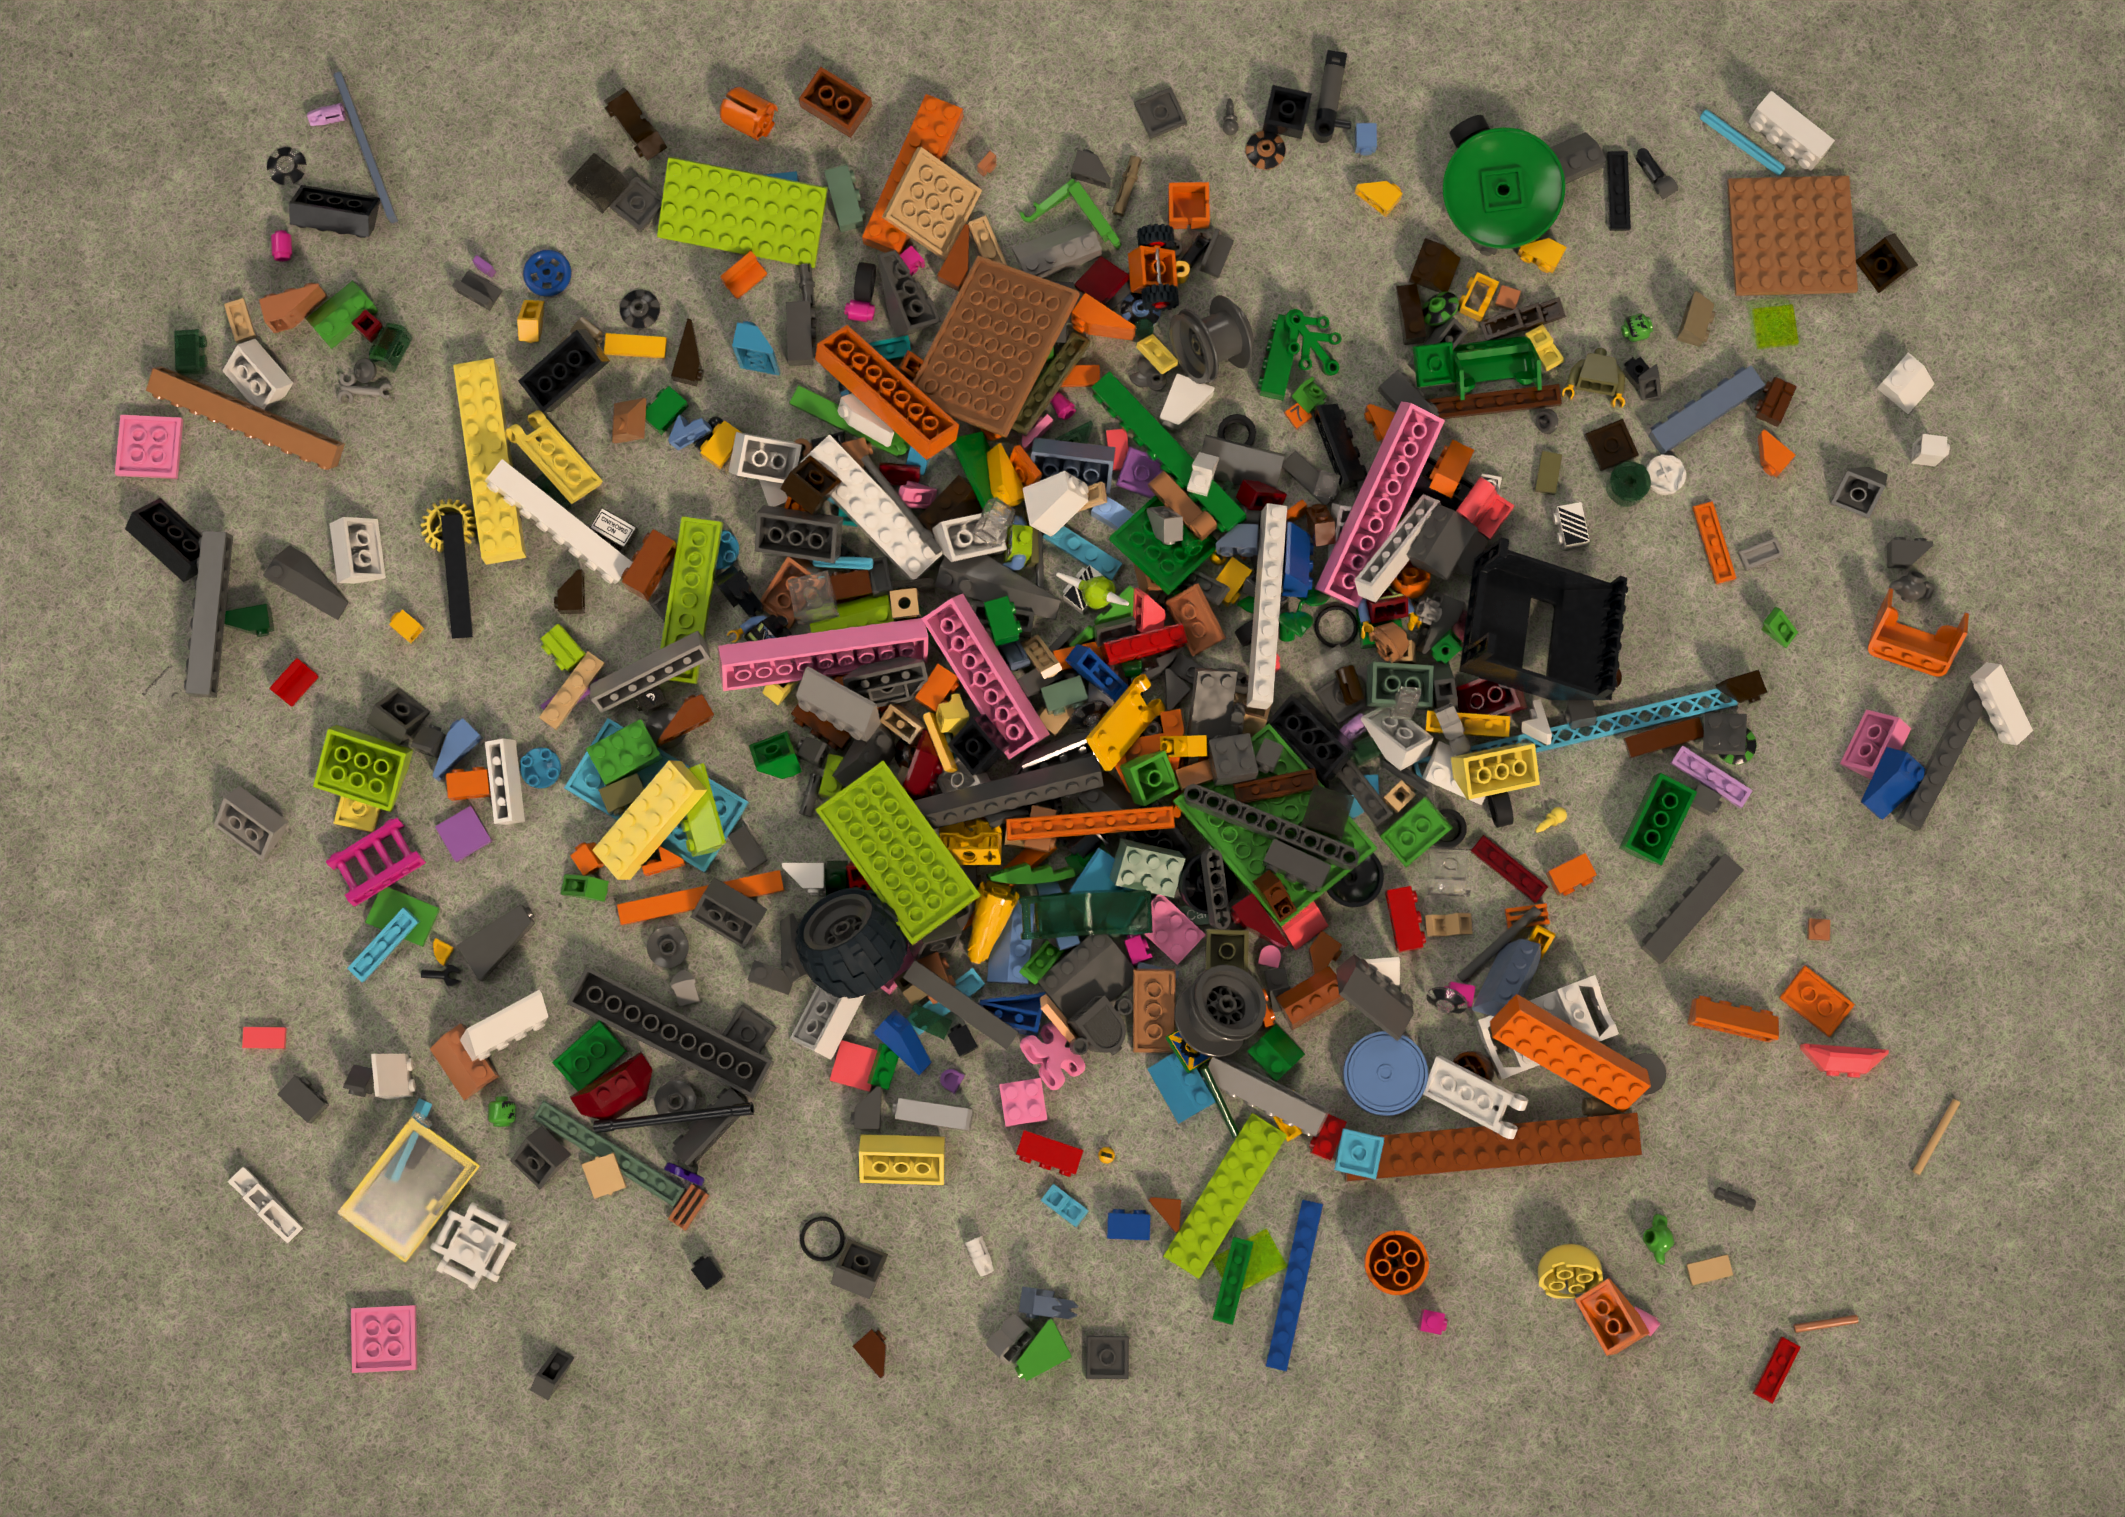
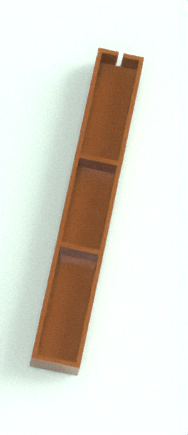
M1627 1113L1514 1123L1518 1127L1514 1139L1505 1138L1485 1126L1379 1135L1385 1139L1376 1179L1642 1155L1638 1114ZM1345 1173V1182L1371 1180V1178Z

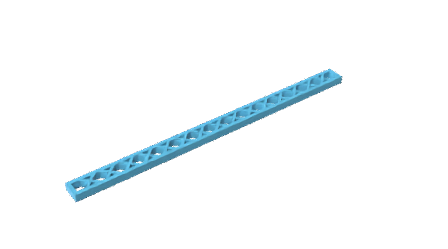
M1713 689L1598 716L1596 719L1597 723L1588 726L1592 729L1589 736L1580 734L1578 732L1580 728L1571 729L1568 723L1550 728L1552 741L1551 744L1546 746L1538 742V740L1522 734L1471 746L1470 753H1473L1471 751L1477 750L1476 752L1481 751L1484 748L1492 749V746L1500 747L1501 744L1512 745L1514 741H1517L1515 743L1517 744L1522 739H1526L1538 746L1535 749L1536 753L1734 707L1738 703L1731 697L1730 703L1721 702L1718 700V697L1722 692L1718 689ZM1701 697H1706L1712 701L1708 708L1698 704ZM1685 701L1692 706L1689 712L1684 713L1678 709L1681 702ZM1665 706L1672 710L1669 717L1665 718L1658 714L1661 707ZM1642 711L1652 715L1649 722H1644L1638 718ZM1621 716H1627L1632 719L1629 726L1624 727L1618 723ZM1606 720L1612 724L1609 731L1605 732L1598 728L1601 721ZM1561 730H1567L1572 733L1568 741L1558 737ZM1431 756L1425 757L1413 764L1416 775L1422 778L1423 775L1420 773L1418 764L1424 762L1428 764Z

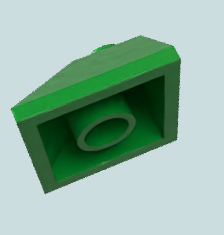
M787 731L748 745L757 771L780 779L793 777L802 772Z

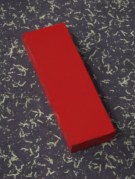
M1782 1336L1780 1337L1753 1391L1754 1395L1773 1404L1801 1346Z

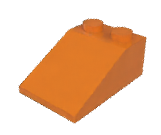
M1086 293L1071 312L1072 327L1079 333L1085 332L1088 335L1132 341L1135 338V325Z
M1610 1278L1575 1299L1606 1356L1619 1353L1650 1333L1640 1314Z

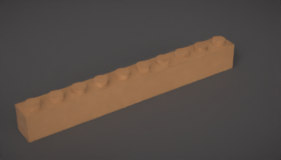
M159 366L152 369L146 391L152 393L154 398L166 399L171 401L170 404L173 406L188 408L192 414H202L207 417V420L214 423L221 422L230 430H239L244 432L246 437L261 439L265 445L280 447L282 452L287 454L294 453L299 456V459L306 462L313 461L322 469L329 470L338 466L345 446L344 443L165 367Z

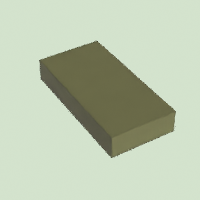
M1541 452L1535 492L1556 494L1562 454Z

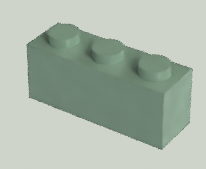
M847 164L824 170L841 233L864 227L863 220L866 219L864 207L859 208L858 201H861L859 189H854L853 182H856L854 171H849Z

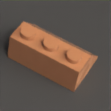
M460 1023L444 1034L430 1050L465 1101L500 1076L487 1058L482 1061L479 1058L475 1061L471 1060L460 1041L467 1027Z

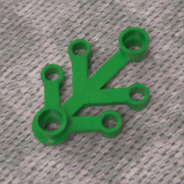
M1298 309L1288 311L1285 316V323L1290 328L1289 343L1286 346L1289 354H1297L1300 351V345L1297 343L1298 331L1303 337L1301 359L1298 363L1301 370H1309L1312 367V361L1309 359L1311 347L1322 362V372L1326 376L1337 374L1339 371L1338 362L1330 359L1317 341L1336 345L1341 342V335L1338 332L1330 334L1310 332L1305 326L1314 325L1319 329H1324L1329 326V319L1326 316L1318 318L1306 317ZM1294 316L1298 317L1297 323H1295L1293 320ZM1321 319L1325 321L1324 326L1320 324ZM1333 335L1337 337L1336 342L1332 340ZM1292 344L1296 347L1294 352L1291 350ZM1304 360L1308 363L1306 368L1303 366ZM1330 364L1334 365L1333 371L1330 370Z

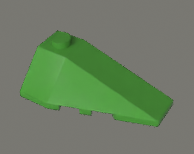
M1129 586L1119 595V597L1129 602L1128 606L1111 602L1109 611L1100 613L1094 621L1095 625L1133 616L1134 589ZM1094 625L1086 627L1069 644V647L1094 642Z

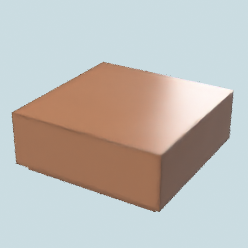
M1502 285L1495 305L1508 310L1515 309L1521 291Z

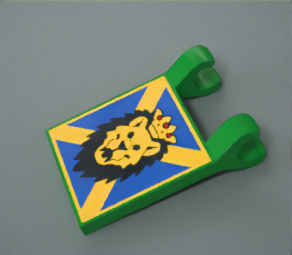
M1178 1030L1165 1037L1187 1073L1212 1059L1211 1056L1201 1054L1191 1048L1181 1037Z

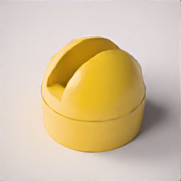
M1214 553L1210 556L1211 562L1217 566L1224 564L1227 558L1222 556L1223 559L1221 560Z
M1103 1147L1099 1150L1098 1157L1104 1164H1109L1114 1160L1115 1153L1112 1148ZM1102 1152H1105L1107 1154H1112V1157L1108 1158L1105 1156H1101Z

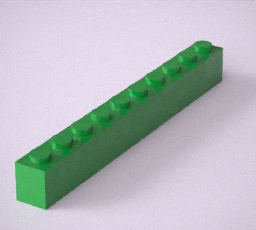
M1110 371L1091 387L1094 400L1099 405L1103 403L1107 407L1105 410L1113 419L1116 417L1120 421V427L1126 433L1129 431L1134 436L1132 438L1139 447L1143 445L1146 448L1148 457L1152 461L1157 460L1161 464L1159 466L1160 469L1168 475L1170 474L1181 489L1184 488L1188 493V497L1195 504L1198 503L1202 507L1200 510L1202 512L1207 511L1217 523L1216 528L1221 533L1225 532L1227 534L1237 524H1243L1247 520L1245 512L1214 480H1212L1207 496L1187 491L1193 471L1192 464L1194 459Z

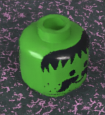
M1639 313L1626 317L1624 325L1621 326L1623 337H1627L1631 342H1637L1649 338L1650 333L1653 332V326L1649 316L1646 317L1644 314Z
M507 1096L495 1097V1101H491L488 1104V1121L493 1123V1127H508L510 1123L516 1120V1104L513 1101H508Z

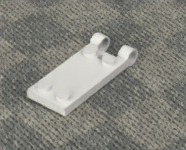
M1440 1055L1435 1058L1423 1093L1425 1096L1508 1139H1514L1518 1127L1512 1123L1502 1121L1507 1105L1516 1110L1525 1111L1529 1101L1527 1097L1513 1093Z

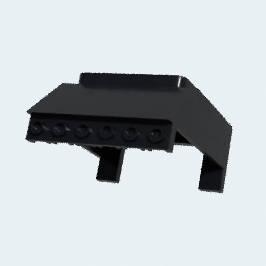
M1503 537L1475 557L1459 671L1548 700H1612V693L1617 687L1616 674L1620 665L1618 657L1622 647L1620 639L1624 629L1622 622L1626 611V605L1624 604L1625 596L1628 592L1627 578L1619 576L1612 582H1606L1508 550L1509 539ZM1531 598L1551 604L1554 607L1546 676L1522 668Z

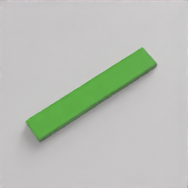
M798 385L789 402L790 405L857 438L865 437L867 443L871 442V445L897 458L899 457L896 445L889 447L881 445L876 440L849 426L840 417L837 411L838 404Z

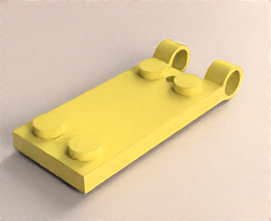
M536 410L528 415L529 424L534 429H537L529 435H526L518 424H514L506 429L507 438L512 443L519 445L571 504L602 484V479L546 419L540 410Z

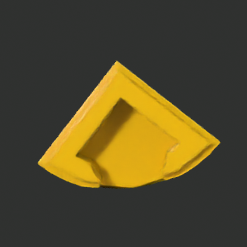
M435 938L433 942L434 955L437 961L445 966L454 947Z

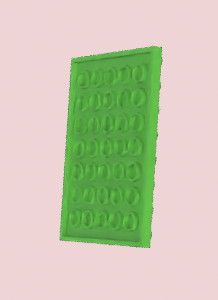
M1270 724L1251 737L1255 758L1264 738L1284 746L1283 753L1274 772L1268 771V773H1264L1258 770L1256 779L1308 769ZM1319 780L1318 790L1246 804L1353 847L1359 853L1357 866L1377 850L1373 842ZM1214 781L1199 785L1236 800L1233 784L1215 787ZM1193 791L1188 794V797L1194 800L1199 797V794ZM1184 792L1173 800V803L1213 849L1220 851L1225 864L1249 892L1255 895L1262 907L1280 928L1352 871L1323 861L1331 865V869L1320 892L1316 890L1315 892L1308 891L1303 887V884L1297 881L1296 883L1289 882L1284 879V875L1278 872L1274 874L1281 880L1297 911L1279 922L1252 883L1267 872L1265 866H1263V860L1273 840L1188 806L1184 801ZM1211 799L1207 804L1210 807H1216L1218 802ZM1230 807L1226 810V812L1229 815H1235L1238 813L1237 809L1234 807ZM1249 815L1246 817V820L1249 823H1255L1257 818L1254 815ZM1268 823L1265 826L1269 831H1274L1277 828L1273 823ZM1287 831L1285 836L1288 839H1293L1296 837V834L1293 831ZM1306 839L1304 841L1308 847H1313L1316 844L1313 839ZM1332 847L1324 848V852L1328 855L1335 853ZM1350 854L1343 857L1348 863L1355 861V858Z

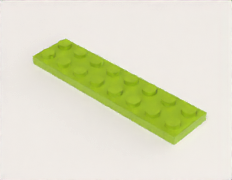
M683 516L681 518L660 649L696 631H699L705 639L714 583L713 579L715 577L723 528L722 522ZM700 664L669 679V681L697 684Z
M1251 1113L1163 1255L1164 1258L1198 1279L1201 1277L1286 1139L1287 1135Z

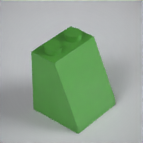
M1052 1318L1046 1322L1016 1362L1018 1366L1015 1367V1370L1020 1379L1025 1378L1026 1382L1072 1357Z

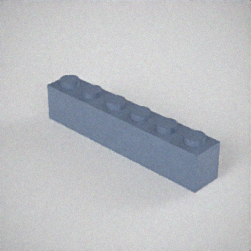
M1744 366L1733 373L1734 377L1731 379L1726 377L1717 384L1718 387L1712 391L1710 388L1700 395L1702 398L1695 402L1693 399L1684 405L1685 409L1680 413L1676 410L1667 417L1669 420L1663 424L1660 421L1650 428L1652 431L1648 437L1660 454L1667 453L1761 391L1765 384L1752 366L1746 369Z

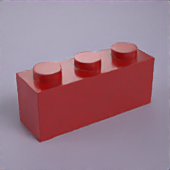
M1411 886L1386 890L1385 896L1397 953L1422 949L1424 947L1423 944L1426 943L1424 931H1420L1419 923H1422L1420 911H1416L1415 903L1418 902L1416 890L1412 891Z
M1024 1130L1016 1155L1020 1156V1161L1031 1164L1033 1160L1039 1162L1038 1167L1046 1170H1051V1167L1059 1169V1174L1071 1177V1174L1076 1175L1084 1150Z

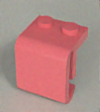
M1480 477L1456 512L1479 529V533L1491 540L1513 510L1514 505L1498 495L1495 487L1490 482Z

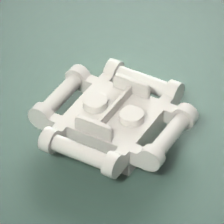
M474 1202L470 1204L465 1217L453 1210H449L447 1214L449 1217L438 1238L430 1246L432 1250L444 1255L437 1267V1271L440 1273L445 1272L468 1284V1287L473 1290L477 1287L482 1276L494 1282L498 1281L499 1273L511 1250H514L517 1245L515 1242L504 1237L510 1221L494 1216L479 1208V1205ZM476 1215L499 1227L498 1231L495 1232L473 1221V1216ZM457 1220L461 1222V1225L458 1227L447 1249L443 1247V1244ZM500 1244H503L504 1247L492 1270H487ZM452 1259L476 1271V1273L471 1277L448 1264Z

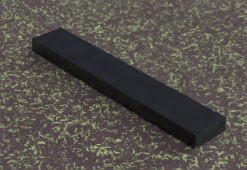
M463 514L442 515L452 639L473 637Z

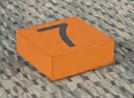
M1298 403L1284 412L1295 429H1298L1313 418L1311 413L1308 414Z

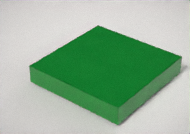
M1452 342L1413 346L1417 387L1456 382Z

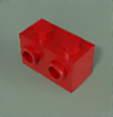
M1328 1114L1317 1137L1313 1136L1309 1144V1148H1311L1310 1154L1330 1162L1340 1141L1342 1129L1345 1128L1347 1121Z

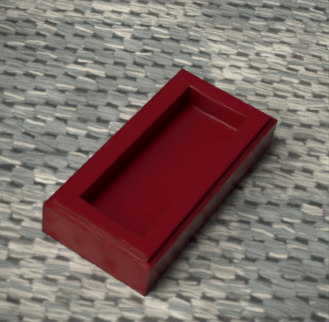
M880 462L879 470L891 485H906L907 481L920 484V465Z

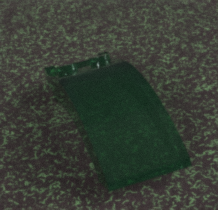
M1091 890L1019 897V904H1021L1022 940L1096 934L1137 935L1153 933L1151 891ZM1033 903L1035 907L1036 931H1031L1030 904Z

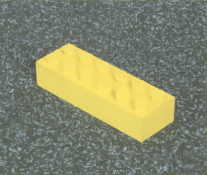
M669 760L592 851L617 880H631L705 794L707 789L682 761Z

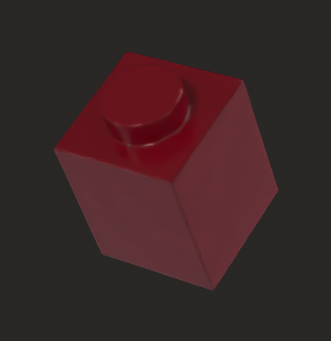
M366 309L352 323L354 328L370 343L385 329L380 321Z

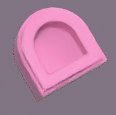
M1272 945L1264 947L1260 952L1258 964L1277 969L1281 959L1279 949Z

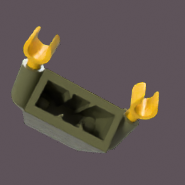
M1597 348L1595 353H1588L1586 359H1580L1571 368L1567 380L1568 386L1563 389L1562 397H1564L1565 391H1571L1572 396L1570 400L1573 399L1575 393L1573 390L1574 386H1576V390L1614 396L1616 393V397L1611 400V406L1614 408L1615 400L1618 399L1621 402L1620 408L1625 405V400L1622 397L1625 388V375L1616 364V359L1606 356V349Z

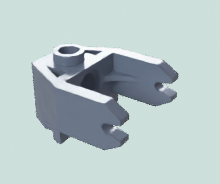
M1022 1286L1019 1312L1026 1313L1027 1318L1038 1319L1040 1315L1070 1320L1077 1317V1314L1071 1312V1309L1078 1308V1305L1073 1300L1054 1298L1055 1291Z

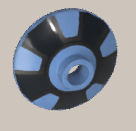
M1131 292L1122 302V317L1135 325L1136 329L1143 330L1152 327L1159 320L1161 310L1155 312V310L1149 311V309L1138 310L1137 307L1142 305V294Z

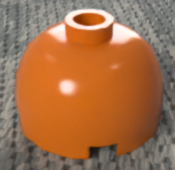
M1409 560L1390 586L1395 591L1409 597V599L1418 598L1428 589L1431 573L1414 567Z

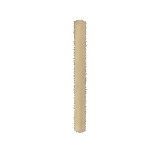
M1952 1099L1912 1171L1915 1174L1920 1175L1959 1107V1101Z

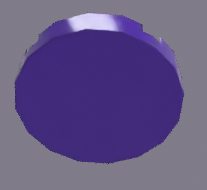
M670 1162L664 1167V1170L703 1186L705 1179L700 1175Z

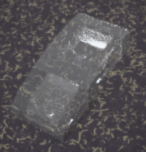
M1401 686L1395 695V704L1390 710V719L1411 720L1419 702L1421 688Z

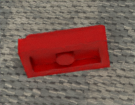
M296 658L269 689L292 707L319 676L301 660Z

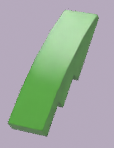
M1024 862L986 874L990 881L1038 884L1075 877L1074 868L1070 866L1052 870V867L1048 864L1031 869L1030 865Z

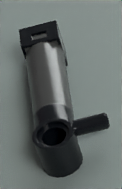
M1327 50L1313 136L1319 143L1329 142L1333 137L1335 127L1351 129V121L1336 119L1347 53ZM1326 128L1329 132L1323 134L1319 129Z

